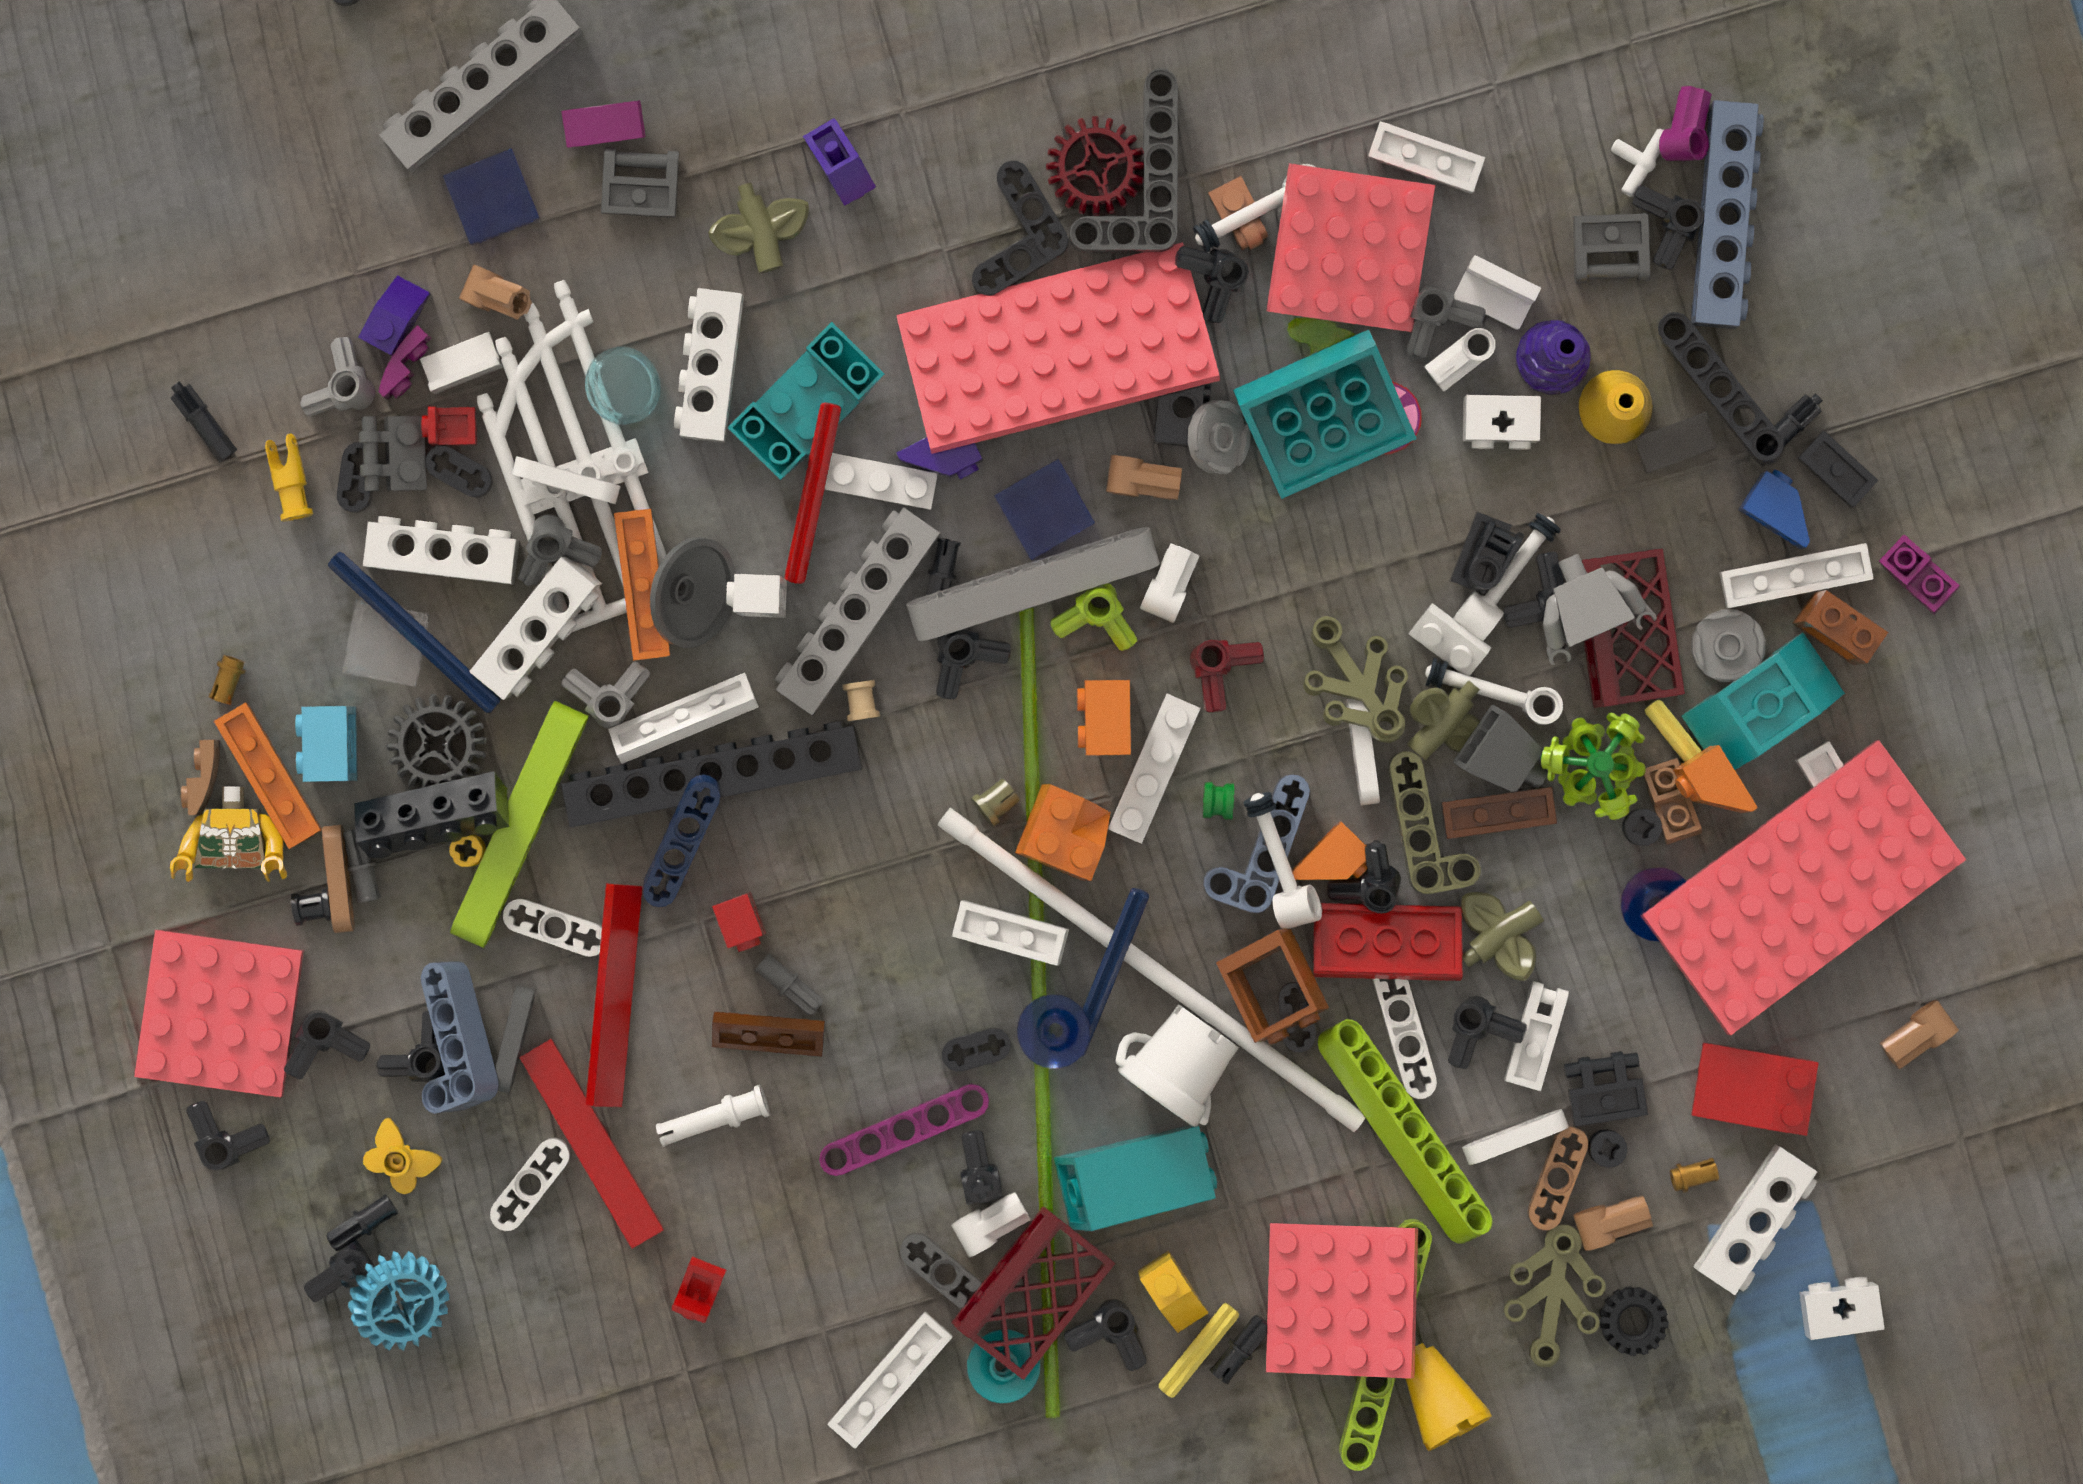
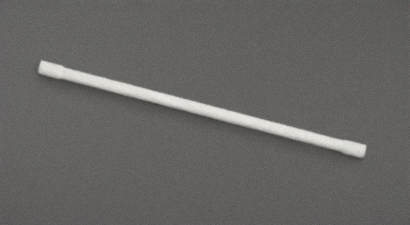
M951 807L948 809L937 826L962 844L968 845L1106 948L1108 947L1114 932L1112 928L981 833L974 824ZM1130 944L1124 958L1126 963L1314 1100L1329 1115L1352 1132H1355L1365 1120V1116L1359 1108L1341 1095L1332 1092L1265 1041L1254 1043L1246 1027L1135 945Z

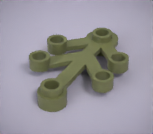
M1329 616L1319 618L1313 625L1311 639L1317 647L1327 649L1347 681L1327 677L1322 672L1313 670L1306 674L1303 681L1305 692L1312 696L1326 692L1358 700L1368 710L1366 712L1346 708L1340 701H1330L1323 712V718L1327 724L1337 726L1342 722L1368 728L1370 734L1380 742L1391 743L1398 740L1405 730V719L1398 711L1401 691L1408 680L1406 669L1401 666H1392L1388 669L1384 678L1388 689L1384 704H1382L1375 694V687L1381 660L1385 657L1388 650L1387 641L1381 636H1372L1368 639L1364 648L1367 658L1362 675L1340 642L1342 626L1339 621ZM1326 631L1330 633L1332 639L1324 640L1319 636V633ZM1370 645H1380L1382 648V652H1373L1370 648ZM1399 674L1403 681L1395 683L1391 680L1390 675ZM1312 678L1320 681L1321 686L1314 688L1309 684L1308 680ZM1333 708L1338 709L1341 716L1334 718L1329 714V710ZM1380 722H1389L1392 725V729H1382Z
M1559 1224L1549 1230L1544 1239L1545 1247L1524 1262L1513 1264L1509 1270L1510 1279L1515 1284L1526 1285L1531 1281L1534 1271L1552 1260L1551 1271L1548 1277L1517 1299L1508 1300L1503 1307L1504 1315L1508 1320L1519 1322L1524 1319L1528 1309L1546 1297L1540 1337L1533 1340L1529 1347L1531 1359L1540 1367H1551L1560 1357V1349L1555 1342L1561 1299L1575 1316L1576 1324L1580 1331L1585 1334H1592L1598 1330L1600 1325L1598 1316L1594 1312L1588 1311L1565 1279L1567 1263L1570 1264L1582 1279V1288L1590 1297H1599L1604 1293L1606 1288L1605 1281L1599 1275L1593 1273L1580 1255L1579 1251L1582 1245L1580 1235L1575 1228L1566 1224ZM1562 1236L1568 1237L1570 1240V1245L1565 1250H1560L1557 1247V1240ZM1519 1267L1527 1269L1528 1274L1524 1280H1517L1514 1277V1272ZM1592 1279H1597L1600 1282V1289L1596 1292H1590L1587 1288L1588 1282ZM1512 1304H1519L1522 1308L1521 1314L1517 1317H1512L1508 1313V1309ZM1585 1316H1592L1594 1318V1325L1589 1329H1585L1581 1325V1321ZM1544 1346L1552 1349V1355L1548 1359H1541L1539 1357V1350Z

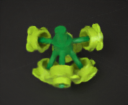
M1608 713L1606 719L1610 722V725L1606 729V733L1612 741L1605 751H1598L1602 742L1601 737L1605 734L1604 727L1599 723L1594 725L1587 723L1584 718H1576L1571 723L1572 729L1569 735L1563 738V745H1559V738L1554 736L1551 746L1544 747L1540 757L1542 769H1548V781H1553L1555 774H1560L1558 782L1563 787V801L1569 806H1574L1579 802H1585L1588 805L1593 804L1597 799L1594 776L1601 777L1606 791L1598 797L1601 808L1595 810L1596 817L1608 815V818L1611 820L1620 819L1630 812V805L1638 800L1636 795L1628 796L1626 789L1630 787V782L1636 777H1642L1646 771L1645 764L1636 759L1634 749L1631 747L1634 741L1643 743L1645 737L1638 730L1640 724L1634 717L1628 714H1621L1619 717L1614 713ZM1618 745L1622 746L1619 752L1613 754ZM1574 749L1577 754L1588 756V758L1570 757V750ZM1569 765L1585 766L1588 770L1577 769L1571 774L1567 772ZM1610 778L1615 781L1617 788H1613Z

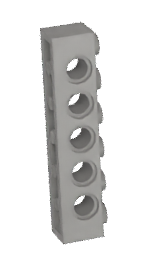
M533 0L526 7L528 12L518 21L513 18L506 22L497 31L498 38L489 45L486 42L478 45L468 55L471 60L460 69L457 65L450 68L440 77L442 83L432 92L429 89L422 91L411 101L413 107L404 115L398 112L383 124L382 127L385 130L379 134L380 137L411 173L422 166L583 33L557 0ZM534 25H541L546 28L544 39L538 43H532L527 40V32ZM507 48L516 50L517 59L514 64L502 66L498 63V56L501 51ZM477 72H485L489 78L488 84L481 90H474L470 87V78ZM455 95L460 100L459 108L450 114L442 112L441 103L443 99L447 96ZM419 119H428L431 122V130L424 137H416L412 131L414 123Z
M904 507L900 513L894 510L891 512L881 529L886 531L878 544L873 540L870 542L860 557L865 562L857 574L852 571L849 572L838 588L844 592L836 604L831 601L828 602L817 618L822 622L819 629L814 635L809 631L796 648L801 653L793 665L786 662L775 678L780 683L776 691L812 716L815 715L941 535L940 532ZM894 539H903L909 546L907 555L902 559L896 560L888 555V544ZM881 569L886 573L887 583L882 589L873 590L867 586L866 577L871 570ZM859 599L864 602L866 613L861 619L851 620L846 616L845 606L850 600ZM833 629L840 630L845 637L844 645L836 651L828 650L824 645L825 634ZM809 660H818L823 666V675L816 681H808L803 676V666Z

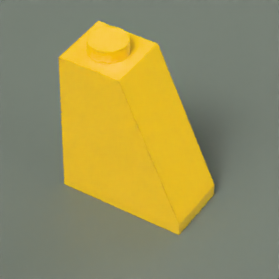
M1169 1250L1138 1270L1142 1284L1158 1309L1177 1333L1208 1314L1207 1309Z

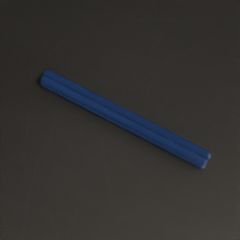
M338 552L331 558L328 567L484 712L491 713L499 705L500 697L471 674L470 670L351 559L342 552Z

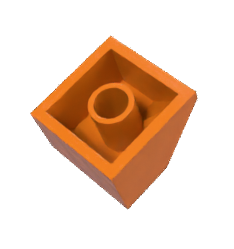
M1085 680L1084 688H1077V711H1084L1085 726H1078V748H1085V755H1131L1130 680Z
M1042 784L1015 853L1079 880L1091 881L1105 847L1111 812L1083 797L1054 785Z

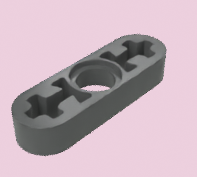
M520 985L516 987L495 1068L499 1084L498 1091L509 1094L511 1092L536 989Z
M913 1233L903 1240L900 1248L903 1261L962 1310L968 1297L960 1289L957 1296H954L950 1291L960 1284L962 1276H966L969 1281L964 1283V1286L972 1292L976 1291L983 1282L925 1234ZM920 1241L924 1242L926 1245L923 1251L930 1258L933 1257L934 1252L941 1255L940 1258L931 1264L929 1272H925L922 1269L927 1264L924 1259L917 1256L913 1260L909 1257L911 1250L908 1244L910 1242L916 1245ZM944 1263L952 1265L957 1273L955 1280L946 1285L939 1283L935 1278L936 1268Z

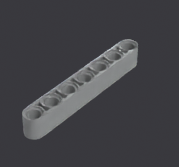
M1142 527L919 597L908 602L906 606L917 640L925 641L1150 570L1158 566L1160 561L1150 528Z

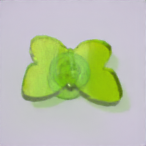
M1309 317L1293 319L1288 323L1287 328L1288 334L1293 340L1299 343H1307L1310 347V355L1356 335L1349 330L1336 327V322Z

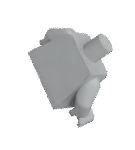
M1579 554L1558 562L1567 583L1553 589L1554 594L1547 599L1543 628L1548 645L1546 651L1551 665H1555L1553 657L1557 653H1565L1567 662L1571 660L1569 647L1630 620L1633 621L1638 629L1642 630L1643 627L1640 624L1641 617L1649 614L1652 620L1656 621V614L1645 603L1636 585L1616 571L1605 572L1601 567L1587 574Z

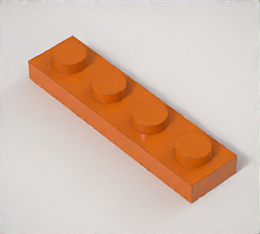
M652 508L614 513L633 661L671 656L669 642L664 640L655 628L650 609L651 585L659 567Z
M245 702L214 721L215 725L288 849L297 846L322 831L317 819L249 704Z

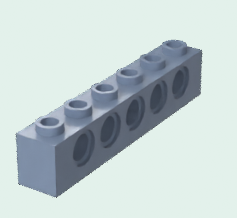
M1714 100L1709 105L1707 125L1709 149L1704 161L1701 196L1704 218L1698 231L1691 323L1694 326L1736 329L1740 326V320L1745 321L1747 317L1748 299L1742 298L1743 284H1749L1751 275V262H1747L1745 259L1746 247H1752L1754 239V225H1749L1748 223L1750 210H1755L1757 203V188H1752L1753 173L1759 172L1760 151H1755L1756 136L1761 137L1764 116L1763 114H1758L1759 104ZM1728 133H1737L1742 137V150L1733 151L1728 148L1725 141ZM1732 169L1739 174L1740 184L1738 187L1730 188L1724 184L1722 179L1724 170ZM1730 206L1736 211L1737 221L1735 224L1727 225L1721 221L1719 217L1721 207ZM1719 243H1727L1733 248L1734 257L1732 261L1724 262L1718 258L1716 247ZM1715 280H1725L1730 285L1731 293L1727 299H1721L1714 294L1713 284Z

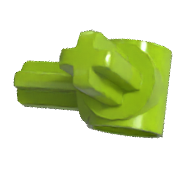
M1110 583L1087 589L1085 593L1075 598L1076 605L1050 621L1052 630L1060 638H1064L1089 623L1091 626H1103L1121 651L1131 648L1138 641L1136 635L1121 615L1124 608L1117 599L1115 588ZM1095 597H1103L1109 602V605L1105 608H1097L1090 600Z

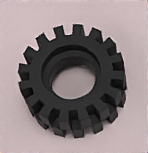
M1629 1286L1623 1290L1618 1289L1614 1291V1295L1605 1299V1305L1599 1312L1601 1315L1599 1327L1602 1330L1603 1337L1612 1347L1630 1356H1636V1354L1645 1355L1652 1348L1655 1350L1659 1347L1658 1343L1660 1340H1664L1666 1337L1665 1330L1668 1328L1669 1322L1666 1317L1668 1315L1666 1309L1654 1294L1644 1288H1632ZM1630 1307L1643 1309L1648 1318L1645 1330L1638 1335H1628L1620 1327V1316L1623 1311Z

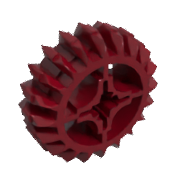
M1098 116L1092 117V128H1086L1084 119L1080 118L1077 121L1080 131L1076 133L1070 125L1065 126L1064 130L1069 139L1065 140L1063 137L1056 135L1054 142L1061 147V150L1054 148L1048 150V156L1058 159L1057 162L1046 164L1047 171L1058 173V175L1048 179V184L1053 186L1061 183L1062 187L1057 189L1054 194L1055 197L1059 199L1067 193L1070 196L1065 203L1067 209H1070L1075 201L1080 202L1079 215L1085 214L1087 205L1093 206V216H1099V206L1105 205L1108 215L1114 214L1112 202L1116 201L1124 209L1127 207V202L1122 195L1126 193L1132 198L1137 196L1138 192L1130 184H1143L1144 178L1134 174V171H1143L1144 162H1134V158L1142 156L1144 151L1143 148L1130 149V146L1137 141V137L1131 135L1124 140L1122 136L1127 129L1124 124L1119 126L1115 133L1111 131L1113 126V119L1111 118L1107 119L1105 128L1098 127ZM1092 138L1109 140L1122 152L1117 154L1115 152L1111 154L1101 153ZM1081 141L1085 159L1082 163L1075 165L1074 168L1065 171V160L1069 151ZM1089 150L1092 151L1093 157L1096 158L1098 163H1107L1106 168L1101 170L1102 184L1099 181L1098 175L1093 170H1085V165L1090 166L1091 154ZM1126 163L1127 173L1123 182L1110 193L1107 174L1110 170L1117 168L1118 165ZM1090 180L1094 183L1099 196H1090L1078 191L1070 181Z

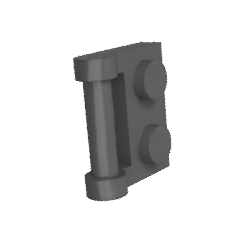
M605 147L601 213L676 218L680 152L668 151L667 154L617 152V148ZM616 166L666 169V179L615 176Z
M1648 213L1573 217L1575 284L1587 283L1589 279L1637 278L1638 281H1650ZM1637 252V263L1587 265V254Z

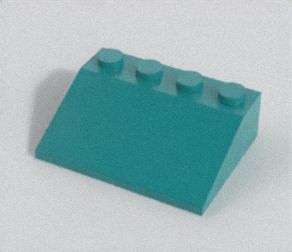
M1369 329L1233 390L1281 499L1417 439Z

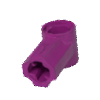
M1682 86L1681 90H1679L1672 126L1665 129L1659 139L1660 153L1666 161L1701 160L1707 155L1709 140L1704 127L1712 96L1707 90L1693 86Z

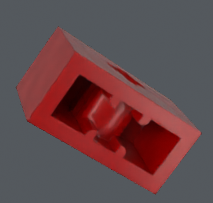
M751 892L712 906L727 948L736 946L738 952L761 944L759 937L766 934V930Z

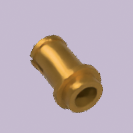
M223 655L222 661H217L216 665L219 666V670L208 697L231 705L240 675L246 672L243 669L245 662Z
M1713 1158L1686 1166H1681L1679 1163L1675 1165V1169L1669 1171L1674 1190H1682L1683 1193L1688 1192L1690 1187L1719 1181L1718 1169Z

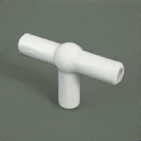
M1663 129L1656 130L1643 153L1619 139L1614 142L1611 152L1635 165L1622 187V192L1625 195L1634 197L1647 174L1655 168L1656 159L1660 154L1659 139L1664 131Z

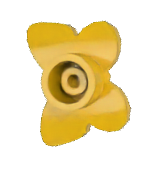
M391 1118L384 1119L375 1136L377 1147L367 1151L363 1157V1164L368 1170L374 1173L384 1172L390 1176L392 1187L402 1194L411 1193L416 1188L417 1177L427 1176L442 1162V1157L436 1153L418 1149L411 1150L409 1145H405L399 1128Z

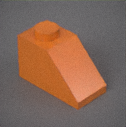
M1719 745L1707 747L1673 769L1677 776L1675 784L1685 798L1690 797L1693 802L1740 813L1753 812L1758 808Z
M1339 821L1292 869L1295 880L1348 879L1353 875L1357 879L1368 869L1364 849L1366 845Z

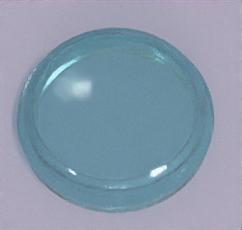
M614 347L600 353L591 362L586 373L585 389L591 406L602 418L615 424L628 425L643 420L655 409L660 397V379L655 366L644 354L629 347Z

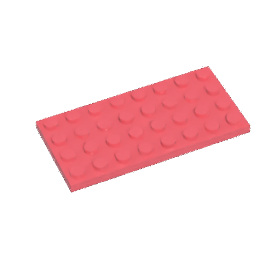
M1183 242L1174 244L1172 248L1163 252H1143L1009 286L994 295L978 294L896 315L931 454L1220 381L1219 371L1192 273L1175 265L1176 253L1180 247L1184 246Z
M1876 740L1644 912L1641 917L1727 1035L1731 1036L1966 859L1880 740Z

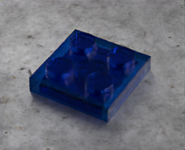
M512 148L443 175L471 246L540 219Z
M1059 459L994 495L1031 560L1095 524Z

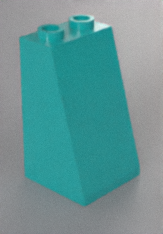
M1185 1126L1053 1157L1069 1226L1073 1230L1094 1231L1215 1199L1214 1189L1217 1188V1179L1213 1169L1208 1166L1205 1153H1208L1209 1146L1204 1132H1200L1199 1126Z

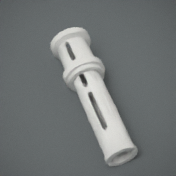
M756 1085L753 1091L736 1097H732L730 1094L726 1095L721 1100V1104L656 1124L658 1135L670 1130L674 1131L659 1138L662 1146L665 1147L668 1144L727 1124L730 1127L734 1126L736 1128L741 1125L742 1121L762 1115L764 1118L769 1117L770 1110L761 1085Z

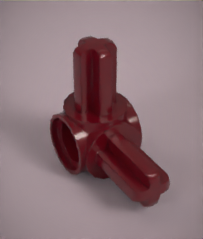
M1211 639L1204 641L1193 649L1190 654V664L1195 671V678H1201L1204 709L1206 712L1215 713L1226 709L1223 676L1228 675L1231 667L1261 664L1263 662L1264 650L1260 642L1229 645L1227 640ZM1203 649H1211L1216 653L1217 664L1215 667H1208L1203 663L1201 658Z

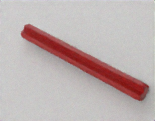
M822 403L818 413L784 576L786 581L795 584H802L806 580L834 447L841 406L833 403Z

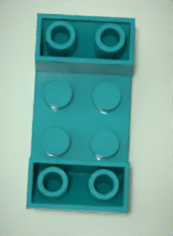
M833 322L806 347L807 351L756 403L753 401L727 427L780 480L810 455L820 405L828 402L841 406L839 425L885 375Z
M1802 632L1774 651L1771 657L1715 695H1710L1681 715V718L1703 750L1709 746L1719 745L1734 770H1736L1820 715L1844 695L1845 692Z

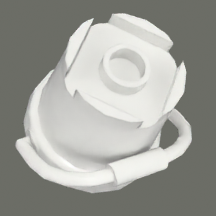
M1178 1004L1170 1017L1152 1037L1136 1032L1124 1036L1118 1047L1116 1064L1119 1066L1118 1072L1178 1117L1196 1127L1199 1123L1201 1125L1208 1123L1211 1110L1210 1094L1239 1047ZM1141 1042L1145 1044L1136 1056L1130 1055L1125 1059L1130 1043Z

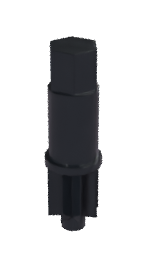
M181 382L173 385L171 389L175 394L172 395L171 400L183 414L185 420L190 422L219 463L233 455L237 448L208 411V406L204 404L190 384L183 386Z
M1816 393L1811 398L1805 394L1774 425L1783 438L1784 447L1799 432H1803L1804 428L1822 412L1818 405L1823 400ZM1764 437L1757 443L1756 448L1760 454L1769 456L1777 451L1778 444L1773 438Z

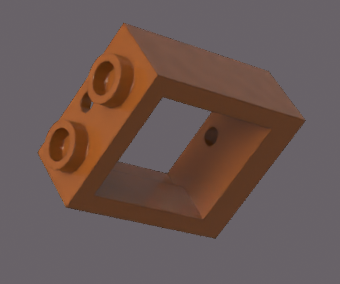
M1827 590L1812 593L1792 622L1793 625L1852 665L1867 664L1889 633ZM1849 615H1854L1856 617V620L1851 618Z
M1291 928L1277 930L1216 962L1254 1043L1268 1041L1269 1045L1280 1042L1290 1036L1287 1031L1288 1029L1298 1024L1301 1029L1320 1021L1319 1013L1329 1009ZM1283 950L1309 1006L1269 1026L1243 970Z

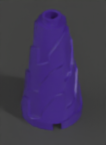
M1560 320L1543 321L1531 327L1520 339L1516 350V366L1523 381L1533 390L1547 395L1562 394L1578 386L1586 376L1590 366L1591 352L1589 343L1575 326Z

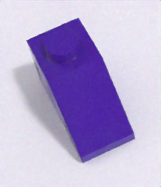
M835 118L803 136L844 206L876 188L861 158Z
M397 275L375 304L358 338L393 356L399 345L412 330L431 293Z
M927 437L896 453L900 462L949 478L957 474L959 480L979 471L977 464L983 461L975 443L931 454Z

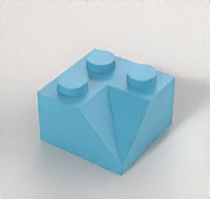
M301 707L302 714L296 715L295 719L296 736L302 737V752H297L296 771L297 774H303V782L357 781L356 707Z

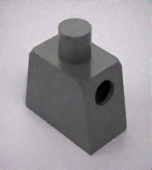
M1493 704L1453 761L1454 764L1468 773L1511 792H1516L1523 782L1536 789L1543 784L1547 777V770L1542 769L1536 763L1542 755L1543 748L1508 713Z

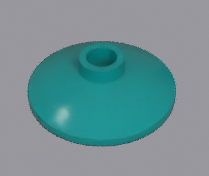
M1002 1329L991 1331L982 1336V1338L987 1342L1003 1340ZM1007 1329L1008 1339L1025 1337L1020 1332ZM1029 1342L1009 1345L1010 1360L1020 1368L1030 1356ZM974 1344L967 1360V1374L971 1385L979 1395L995 1403H1011L1023 1398L1033 1389L1040 1374V1360L1023 1380L1007 1367L1003 1370H997L995 1368L997 1359L978 1344ZM1003 1346L994 1347L1004 1355Z

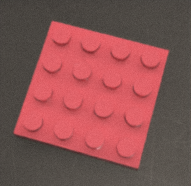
M1289 163L1266 311L1411 332L1414 318H1411L1410 315L1419 293L1435 185Z
M155 930L134 1077L283 1097L286 1080L284 1066L289 1059L304 950Z
M1270 1223L1266 1372L1414 1378L1418 1228Z

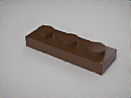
M1552 787L1441 802L1446 839L1557 824Z
M714 1012L712 1047L822 1057L825 1021Z

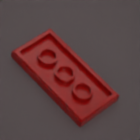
M1321 903V920L1313 922L1314 977L1462 980L1461 907L1395 905L1387 913H1375L1363 904Z

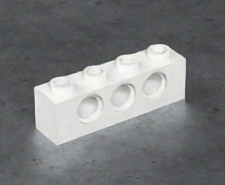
M698 288L697 297L690 296L688 318L694 319L692 334H685L683 355L689 356L688 369L681 370L678 388L679 392H685L683 407H676L674 428L680 429L679 436L681 438L726 443L744 300L742 293ZM710 319H717L722 322V333L713 339L705 337L702 331L703 325ZM704 356H713L718 360V368L712 375H703L698 370V363ZM707 392L713 396V406L707 412H698L694 408L693 401L699 393Z
M379 516L378 523L368 522L363 560L364 567L511 585L515 583L519 540L510 539L511 532L489 529L488 536L474 534V527L452 525V531L437 530L438 523L415 520V527L400 526V518ZM410 535L414 540V549L409 555L401 556L396 550V542L401 536ZM446 539L451 545V553L446 559L437 560L433 555V546L437 541ZM476 544H484L488 549V558L484 563L475 565L469 557L470 549Z
M567 556L561 557L469 672L501 699L510 698L513 694L518 698L532 680L528 678V675L536 666L541 669L553 656L554 651L550 648L556 640L560 638L564 641L577 626L573 619L581 609L587 612L598 600L600 595L596 591L602 583L576 561L569 559ZM558 591L565 593L569 598L570 603L566 611L557 609L554 604V596ZM534 620H539L546 626L547 632L543 640L535 638L531 632V625ZM512 648L519 650L523 655L524 662L520 668L512 666L508 660V654Z
M734 574V582H727V605L733 607V612L740 616L786 618L787 581L779 575Z
M1775 1144L1693 1267L1734 1295H1736L1739 1289L1745 1291L1755 1276L1752 1269L1758 1260L1762 1259L1764 1261L1774 1249L1776 1242L1772 1239L1780 1228L1785 1230L1794 1219L1796 1211L1793 1208L1800 1197L1806 1199L1817 1183L1814 1176L1817 1171ZM1777 1181H1784L1788 1188L1786 1196L1778 1201L1773 1200L1770 1196L1771 1186ZM1756 1212H1764L1767 1217V1224L1760 1231H1752L1749 1225L1751 1216ZM1736 1243H1744L1747 1249L1745 1258L1739 1262H1732L1729 1258L1731 1246Z

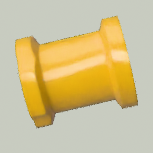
M475 834L452 842L449 853L455 864L461 867L475 866L481 862L486 851V845L482 838ZM470 840L472 841V848L477 850V854L469 856L465 860L464 853L459 851V846L467 844Z

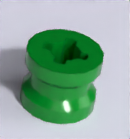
M1204 782L1202 818L1210 819L1214 815H1219L1225 820H1232L1234 784L1226 783L1221 787L1215 786L1212 782Z

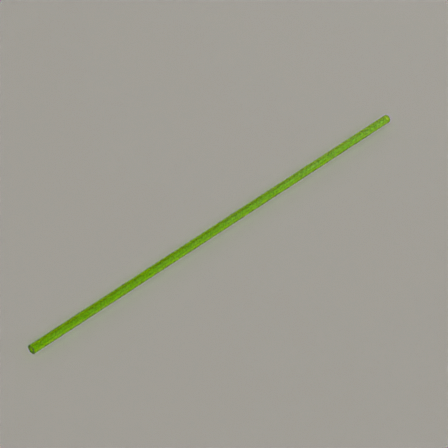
M1034 607L1019 611L1026 823L1040 790ZM1027 858L1028 867L1043 878L1042 864ZM1028 890L1029 918L1044 922V901ZM1031 959L1039 1211L1044 1206L1054 1214L1046 962ZM1054 1238L1050 1241L1052 1255L1055 1254ZM1045 1249L1042 1251L1040 1256H1046ZM1052 1261L1054 1280H1056L1055 1261ZM1040 1262L1041 1282L1049 1281L1047 1262ZM1049 1287L1041 1288L1042 1308L1051 1307ZM1052 1313L1042 1314L1043 1334H1047L1053 1327ZM1057 1337L1043 1355L1046 1418L1060 1417Z

